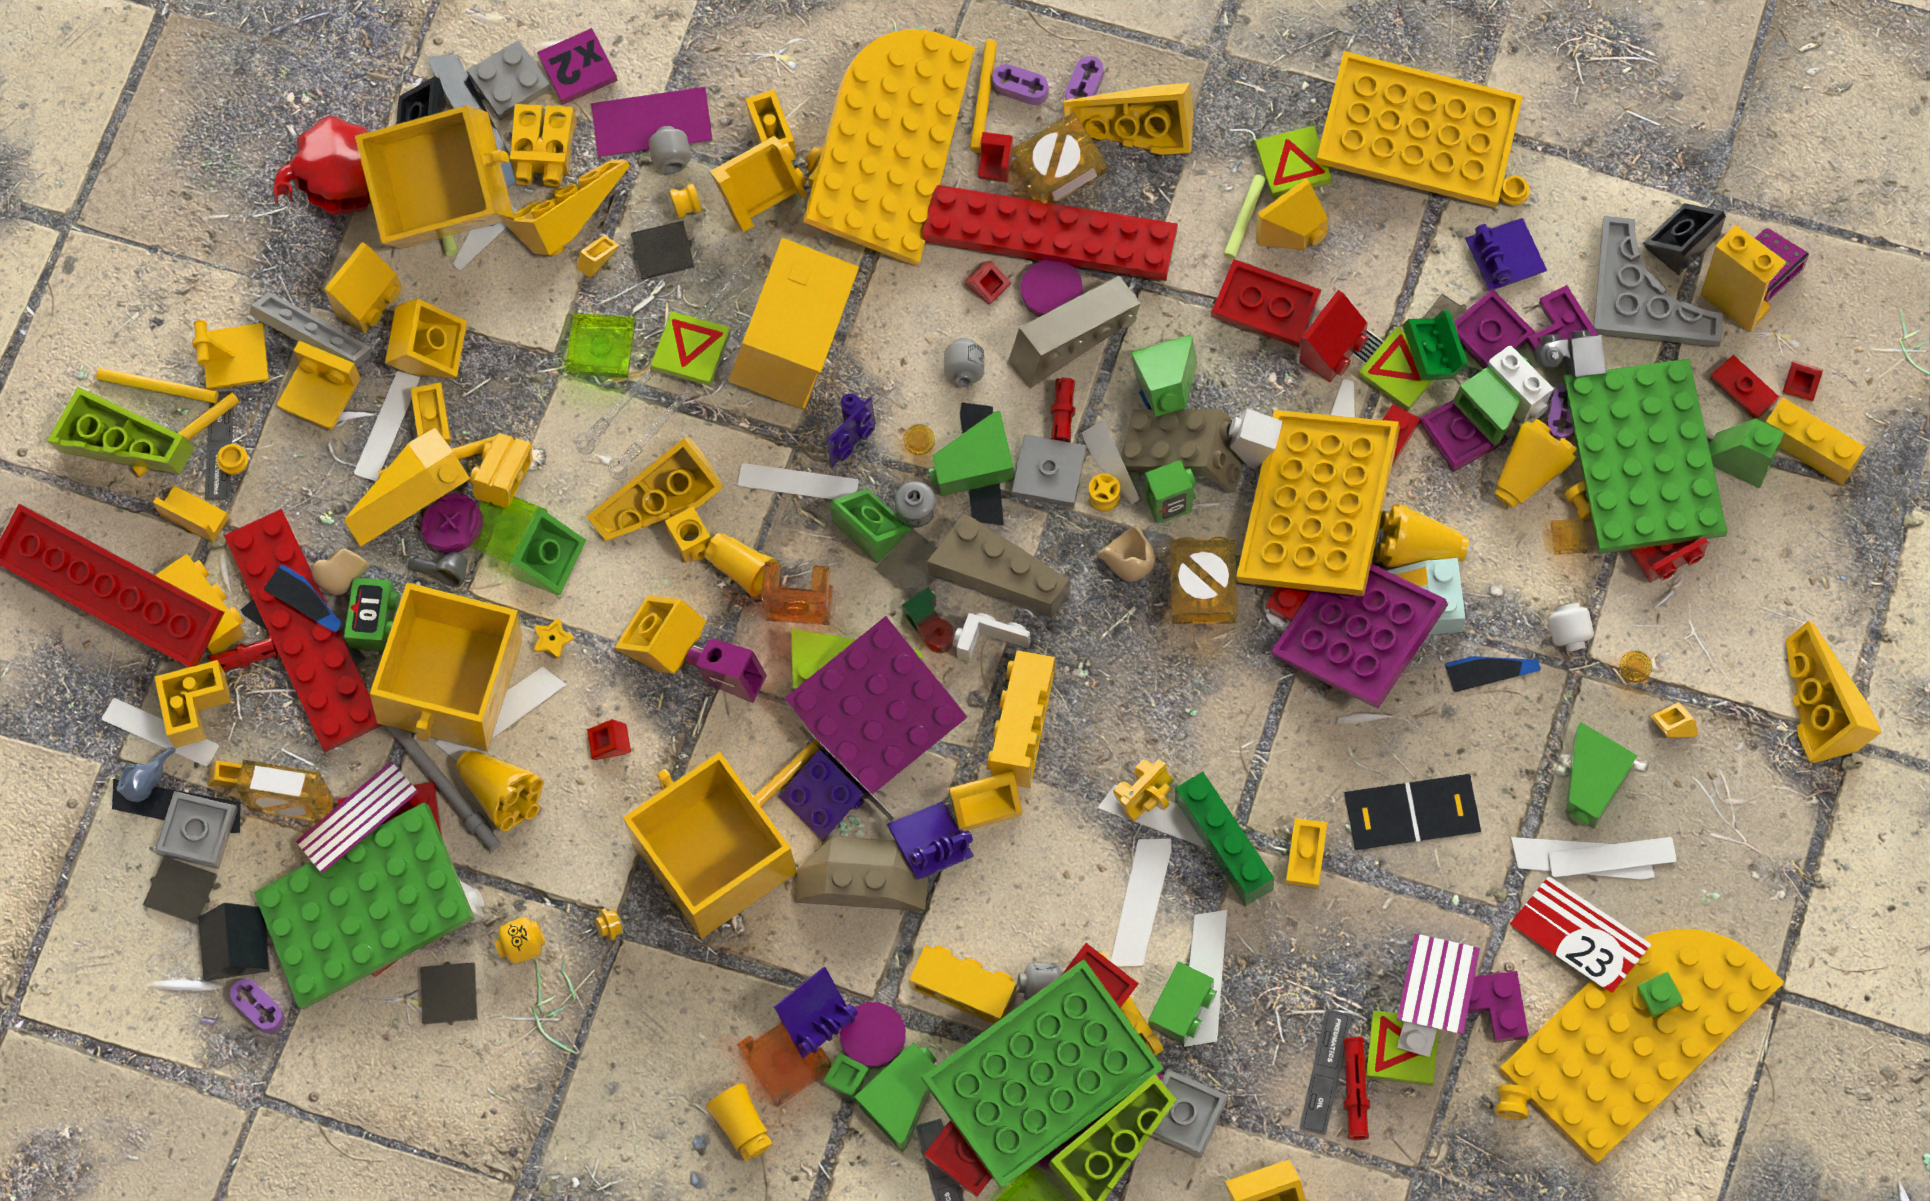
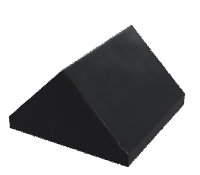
M434 76L399 96L396 125L445 111L446 96L440 78Z
M1684 203L1643 242V245L1679 276L1721 235L1726 215L1721 210Z
M222 903L198 917L204 981L270 972L266 923L260 907Z

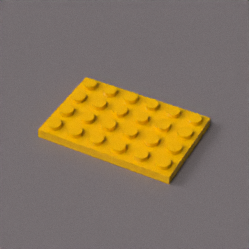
M1344 51L1315 163L1496 208L1523 95Z
M1274 410L1273 418L1281 420L1282 425L1276 449L1262 462L1236 575L1238 583L1364 596L1398 440L1399 422Z

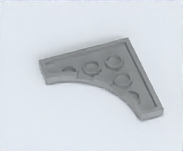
M1604 216L1594 316V329L1601 335L1719 347L1722 335L1723 313L1698 308L1687 302L1681 303L1666 293V288L1657 281L1652 273H1648L1640 258L1641 253L1636 240L1635 219Z

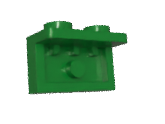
M1442 310L1435 318L1408 319L1402 324L1421 380L1452 379L1467 365L1466 355L1449 310Z

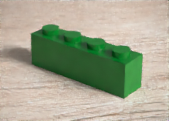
M1202 771L1175 787L1176 803L1207 847L1243 904L1247 906L1272 891L1274 887L1273 875L1205 773Z

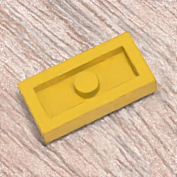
M442 383L410 388L417 436L420 437L431 429L436 428L447 444H452Z
M1294 819L1286 884L1319 889L1327 822Z

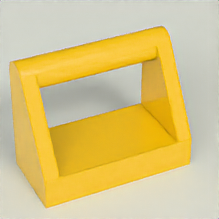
M1013 771L949 788L951 805L959 830H972L1022 816V808Z

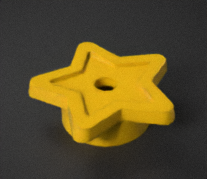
M559 618L554 620L549 626L536 625L534 628L539 637L534 647L535 652L545 651L553 654L556 658H560L566 644L574 640L572 634L563 631L562 622ZM554 636L555 640L551 641L549 638Z

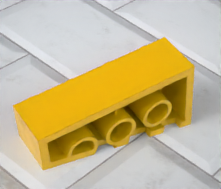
M1017 651L1015 660H1009L1006 679L1010 681L1007 691H1002L999 707L1002 710L1000 721L996 720L993 733L995 743L993 751L990 750L987 770H991L992 776L1013 771L1016 785L1019 787L1031 789L1056 669L1055 657Z

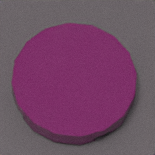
M1041 260L1032 265L1023 276L1021 282L1022 299L1027 309L1037 317H1040L1082 295L1081 276L1070 264Z
M447 494L439 498V502L434 506L430 505L421 520V533L427 544L435 551L448 554L451 551L461 552L471 546L479 537L483 527V514L477 503L464 494Z
M866 1002L856 1006L858 1014L855 1016V1021L853 1023L849 1022L840 1029V1043L845 1055L866 1067H870V1069H880L888 1066L904 1049L906 1028L901 1016L892 1007L880 1002Z

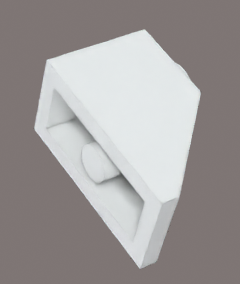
M1246 409L1239 417H1234L1231 423L1229 435L1233 437L1230 448L1248 467L1256 469L1276 449L1282 421Z

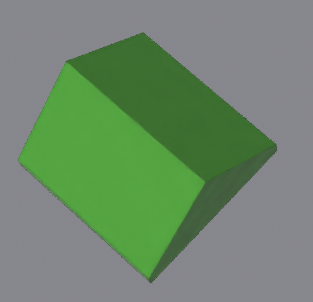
M868 488L832 500L829 505L832 522L876 563L911 531V528L900 522L897 515Z
M536 508L510 561L516 580L555 595H560L586 539L543 509Z

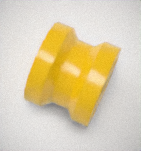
M693 183L687 184L685 189L669 191L679 220L685 218L688 213L698 214L702 212Z
M1101 473L1091 479L1089 483V502L1095 510L1109 512L1118 506L1120 502V484L1113 475Z
M1499 1085L1497 1094L1500 1097V1101L1495 1106V1114L1511 1120L1528 1119L1529 1110L1526 1108V1103L1531 1098V1090L1519 1085Z

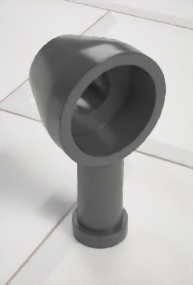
M455 551L448 553L438 563L419 558V556L413 554L408 560V569L433 574L445 585L460 587L466 577L467 559L464 555Z

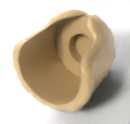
M1138 525L1126 530L1097 554L1117 576L1127 582H1136L1144 578L1152 571L1155 564L1154 550Z
M337 549L327 560L315 562L311 573L315 583L321 589L332 595L339 596L347 593L352 588L353 578H360L370 567V564L350 550Z

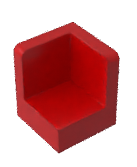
M982 132L978 178L1008 183L1014 151L1013 136Z

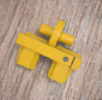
M1143 759L1134 770L1138 781L1133 786L1125 781L1120 782L1113 790L1116 800L1122 805L1127 817L1133 822L1145 811L1150 812L1155 806L1165 810L1170 805L1165 796L1171 790L1170 785L1174 780L1166 770V763L1160 759L1155 763Z

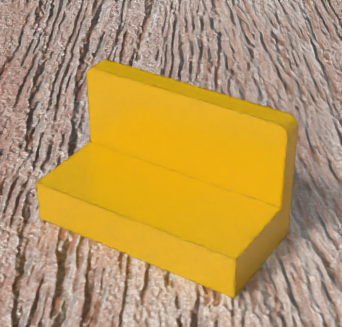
M176 486L172 488L164 501L156 497L152 502L161 517L212 543L230 518L227 512Z

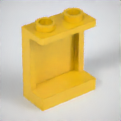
M775 136L710 171L734 222L743 232L754 227L750 218L793 194H798L801 198L807 196L803 187L807 184V181L799 168L795 169L791 162L795 159V156L787 143L782 145Z

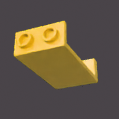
M1735 224L1715 246L1700 296L1751 332L1770 311L1771 305L1764 301L1769 282L1785 266L1786 261Z

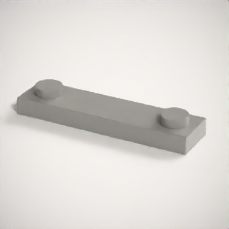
M268 292L251 305L250 315L298 342L302 341L353 362L356 368L370 358L372 347L271 292Z

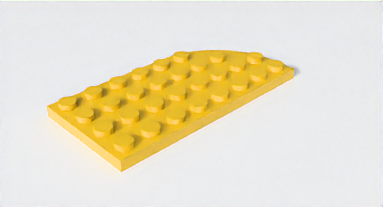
M910 29L892 32L879 37L868 44L852 60L842 77L803 223L916 266L920 263L925 245L922 234L932 194L936 186L941 183L975 47L937 32Z
M1674 929L1644 937L1643 939L1649 942L1651 946L1613 993L1591 980L1500 1067L1499 1071L1513 1085L1530 1089V1101L1597 1166L1783 986L1784 981L1749 949L1725 936L1696 929ZM1668 972L1683 999V1003L1652 1018L1636 988L1639 984Z

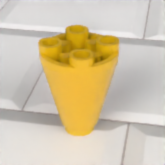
M1539 419L1531 422L1524 421L1520 426L1496 484L1497 490L1494 492V495L1512 509L1517 504H1523L1575 461L1573 453L1577 450L1576 447L1564 438L1558 441L1549 434L1551 429Z
M1395 504L1390 512L1384 511L1382 513L1380 530H1384L1382 543L1379 542L1376 548L1375 560L1382 562L1383 566L1403 567L1427 560L1458 558L1460 562L1465 560L1469 540L1468 537L1462 536L1461 532L1401 504Z
M473 750L466 751L458 759L456 769L459 772V776L492 823L501 831L506 832L525 819L532 820L537 815L540 809L537 803L544 784L543 779L537 774Z

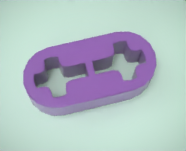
M1086 56L1079 60L1066 88L1065 100L1074 99V96H1078L1081 88L1084 89V97L1097 94L1104 75V67L1100 59L1094 56ZM1090 67L1095 68V72H1092L1089 79L1085 80V71H1088Z
M1008 64L1000 65L993 72L994 89L1003 96L1031 105H1039L1048 98V82L1040 74ZM1011 76V81H1008L1006 84L1001 83V79ZM1035 85H1039L1040 90H1036L1035 94L1030 93V89H1033Z
M1561 384L1553 393L1547 426L1551 429L1549 432L1551 436L1558 441L1564 438L1569 442L1573 438L1574 432L1569 407L1568 409L1562 408L1563 397L1566 393L1564 384ZM1560 417L1566 418L1564 433L1557 432L1558 427L1556 426L1559 424Z
M242 979L234 983L230 990V999L236 1008L260 1031L270 1034L280 1030L284 1024L285 1016L279 1005L250 979ZM243 989L247 992L251 991L252 997L256 1000L253 1005L246 999L241 1000L242 997L239 993ZM263 1007L270 1014L274 1012V1022L265 1021L262 1024L264 1018L259 1010Z

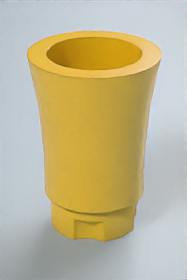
M718 533L710 540L704 554L705 559L712 562L714 567L738 583L751 597L760 595L774 578L778 567V561L775 558L762 554L724 533Z
M745 1083L735 1085L722 1092L705 1106V1109L717 1121L736 1151H740L746 1162L760 1156L773 1145L767 1135L768 1130L754 1107Z

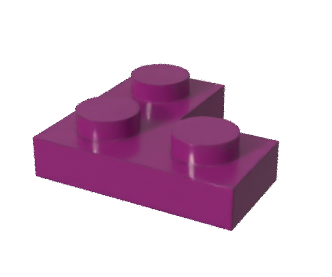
M1568 285L1539 299V305L1552 325L1528 336L1527 343L1534 353L1536 347L1541 344V336L1560 334L1561 340L1572 338L1571 332L1590 329L1591 335H1598Z
M1517 971L1475 976L1468 1014L1489 1011L1494 1043L1528 1039L1529 1034Z

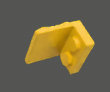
M299 341L294 349L299 365L279 399L277 406L280 410L328 430H333L361 377L355 363Z

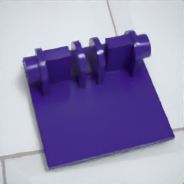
M1523 218L1495 228L1481 224L1475 228V235L1465 238L1488 291L1492 288L1496 290L1547 272V268Z
M846 394L842 397L841 407L844 423L826 440L830 465L832 467L839 460L841 462L846 460L851 455L854 449L853 446L860 439H867L874 431L876 422L871 397L865 402L855 394Z
M819 749L779 795V798L824 841L852 808L856 810L862 806L864 800L861 797L865 793Z
M943 801L887 824L889 831L917 880L974 857L969 848V843L973 842L972 834L968 830L958 829Z
M822 967L774 1006L776 1013L803 1059L810 1053H816L817 1048L824 1042L831 1041L833 1039L832 1035H838L841 1028L849 1022L853 1023L855 1016L858 1014L852 1004L846 1005L826 967Z

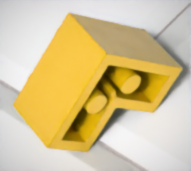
M218 660L154 677L166 735L173 746L178 748L206 740L200 711L231 703L226 674Z

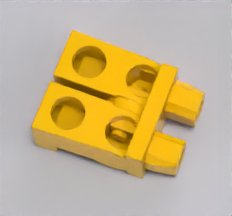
M515 104L510 161L517 185L529 186L533 181V173H544V185L560 187L564 174L569 175L573 133L576 131L577 124L573 107L546 105L544 113L542 105ZM525 113H532V114H534V115H523V114H525ZM560 114V115H563V116H565V117H557V116H554V115Z

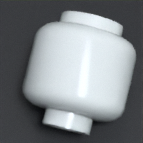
M1579 603L1555 607V613L1551 614L1548 618L1553 643L1556 646H1565L1566 652L1586 648L1585 642L1591 640L1594 636L1588 609L1580 607Z

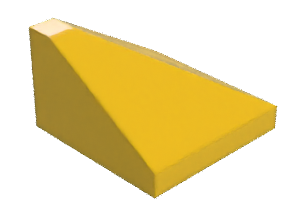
M1679 702L1651 715V720L1666 737H1695L1698 735L1695 719Z

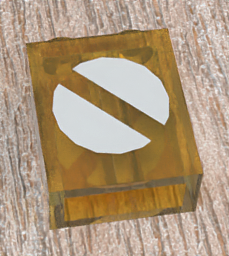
M1075 112L1010 149L1015 159L1010 163L1019 178L1025 176L1028 180L1029 185L1025 187L1034 202L1040 200L1043 204L1047 202L1055 204L1109 171L1104 158Z
M1182 537L1177 541H1171L1172 624L1236 623L1235 540H1228L1225 537H1213L1209 540Z
M243 759L236 792L249 811L319 822L326 816V813L332 811L334 795L331 794L320 772Z

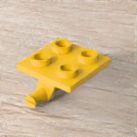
M205 320L193 322L195 337L192 339V345L196 349L197 364L204 365L206 388L208 390L269 381L263 323L207 331V322Z

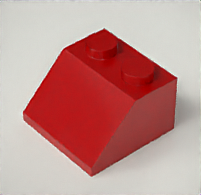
M1337 290L1302 336L1300 364L1330 383L1337 374L1342 376L1350 365L1351 360L1349 358L1354 351L1359 353L1369 338L1366 335L1367 321L1340 290Z

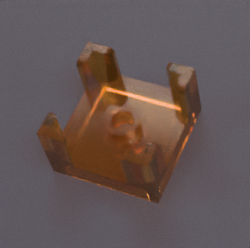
M765 562L761 600L766 621L830 626L834 589L833 585H829V566H814L811 589L785 588L783 584H779L781 564Z
M781 1020L777 1026L753 1041L751 1036H748L737 1044L741 1057L777 1107L827 1074L831 1068L830 1059L821 1047L817 1048L816 1053H810L803 1059Z

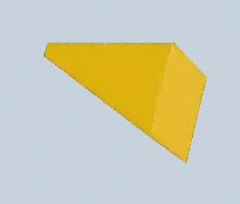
M603 235L580 251L576 268L591 279L619 248V245L606 235Z
M216 760L210 766L208 786L250 787L255 767Z

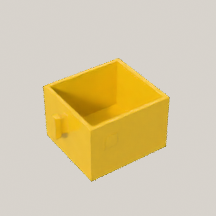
M466 105L355 136L382 244L408 248L515 219L501 166L510 162L507 152L497 150L488 112Z
M781 238L728 382L805 410L816 377L822 371L859 266Z
M407 582L370 691L377 723L416 733L419 740L428 742L429 738L432 737L488 752L523 642L518 610Z
M718 752L675 782L672 781L667 769L660 771L657 774V778L663 790L623 817L632 844L701 940L776 887L797 875L791 847L721 752Z

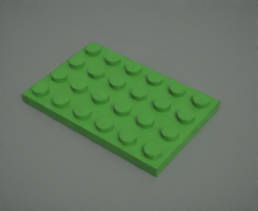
M1690 359L1608 369L1606 373L1573 377L1572 374L1564 375L1563 383L1598 554L1697 541L1703 537L1706 539L1726 537L1728 531Z
M422 803L378 826L324 873H321L314 863L310 862L254 892L297 1006L303 1010L475 920L431 809L426 803Z
M1083 959L923 1075L921 1080L1001 1189L1164 1068Z

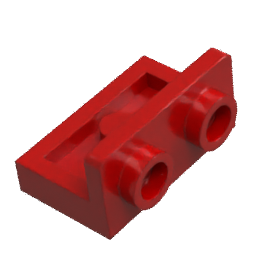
M1703 537L1697 541L1630 549L1629 552L1651 583L1658 578L1661 580L1670 578L1677 572V568L1686 563L1691 566L1699 562L1705 556L1708 541Z

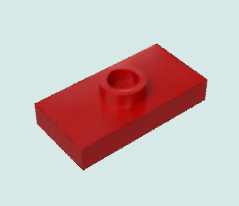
M1732 355L1710 377L1719 388L1753 419H1759L1780 397L1735 355Z

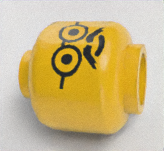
M525 916L501 925L498 931L499 938L494 940L500 958L507 957L515 965L540 956L542 946L546 945L543 932L537 920L532 922L531 919Z

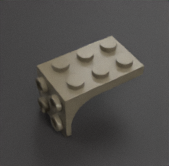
M1152 409L1133 410L1121 454V459L1127 472H1149L1181 460L1185 470L1191 469L1193 474L1211 479L1219 484L1227 493H1234L1236 491L1237 483L1241 479L1243 460L1230 448L1233 436L1229 435V429L1232 420L1221 409H1181L1155 417Z

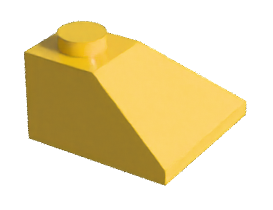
M1304 179L1257 213L1256 242L1259 246L1304 250L1311 244H1319L1326 237L1329 218L1307 179Z

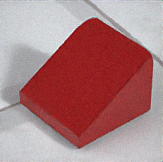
M992 261L983 262L963 282L989 305L1011 284Z
M1792 360L1783 392L1814 401L1823 369Z
M611 719L587 729L592 760L631 753L628 729L625 723Z

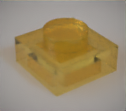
M1584 518L1552 520L1551 532L1554 555L1587 552Z

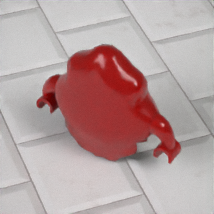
M326 116L319 119L311 129L303 132L297 138L298 153L290 163L281 167L277 172L273 187L274 202L278 204L279 195H287L289 202H292V187L288 182L293 181L299 190L308 195V201L311 205L325 211L329 215L350 214L366 210L371 203L355 136L368 133V130L361 125L349 123L335 116Z

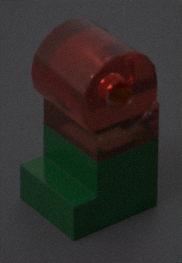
M928 587L902 604L903 615L932 652L945 653L953 646V627L947 620L941 619L934 610L936 607V597Z

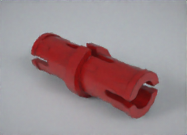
M1062 377L1061 379H1055V399L1050 410V414L1053 415L1051 439L1071 442V422L1076 410L1073 406L1075 380Z
M269 637L268 639L244 645V643L237 644V648L214 655L211 654L209 658L210 662L218 660L222 669L227 671L241 666L243 669L250 667L251 663L277 657V651L272 637Z

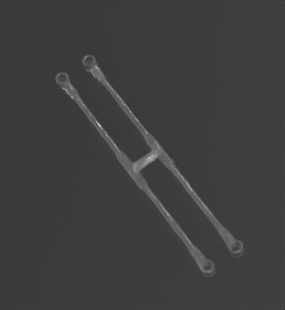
M810 189L805 190L807 193L806 197L801 198L799 196V202L784 217L785 221L715 297H711L693 317L708 321L707 319L720 306V302L790 225L794 226L805 214L808 203H805L804 199L810 198ZM826 232L817 241L818 245L814 250L819 252L827 250L839 236ZM751 318L747 322L744 321L735 333L728 338L718 368L743 342ZM650 366L604 418L600 417L587 433L583 432L577 435L575 444L581 454L587 455L593 452L596 440L610 426L612 419L657 371H653ZM692 382L637 443L634 442L620 458H614L609 462L608 469L612 478L621 480L627 476L628 467L641 454L643 447L699 387L700 383ZM582 441H590L588 446H580ZM618 465L623 466L620 472L613 471L614 467Z

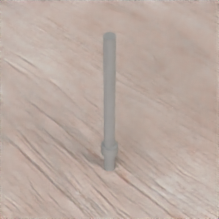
M386 726L465 819L464 824L473 835L477 834L491 851L496 850L501 845V842L488 828V821L483 815L472 809L408 731Z

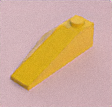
M1190 83L1157 85L1063 101L1067 132L1099 140L1108 139L1123 143V146L1131 148L1135 146L1151 150V153L1158 155L1191 153L1194 112Z
M610 160L578 178L579 184L561 186L553 190L555 197L538 203L537 200L532 201L513 213L515 219L504 221V223L534 254H543L549 257L555 256L565 249L564 245L575 238L630 165L625 160Z
M433 428L406 445L343 521L361 547L470 480V477L437 429Z
M688 436L679 441L586 517L603 539L608 541L671 518L692 506L694 509L699 508L721 491L724 486L710 461L691 437Z
M1812 621L1806 622L1785 639L1790 676L1795 679L1796 696H1793L1794 707H1797L1799 710L1800 724L1797 725L1798 737L1811 763L1859 751L1882 733L1870 706Z

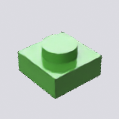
M1668 972L1639 984L1636 988L1652 1018L1683 1003V999Z
M839 1052L823 1083L853 1100L869 1073V1068Z

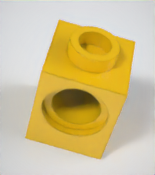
M693 506L665 520L668 534L685 563L691 560L697 561L705 557V550L710 543L711 537ZM695 533L698 535L693 541L683 540L687 534Z

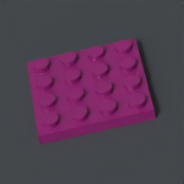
M1371 564L1364 596L1311 591L1270 652L1274 658L1379 709L1447 608L1448 603L1445 598Z
M887 616L882 618L785 697V700L819 742L871 794H874L968 718Z

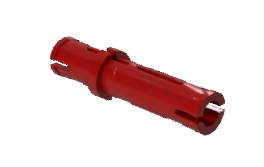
M1348 1037L1343 1040L1347 1100L1343 1102L1344 1110L1347 1111L1348 1139L1356 1141L1366 1140L1369 1138L1367 1110L1370 1109V1100L1366 1096L1365 1039L1361 1037Z

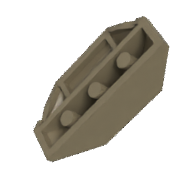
M832 836L797 869L794 902L926 912L928 878L924 877L917 880L895 840Z

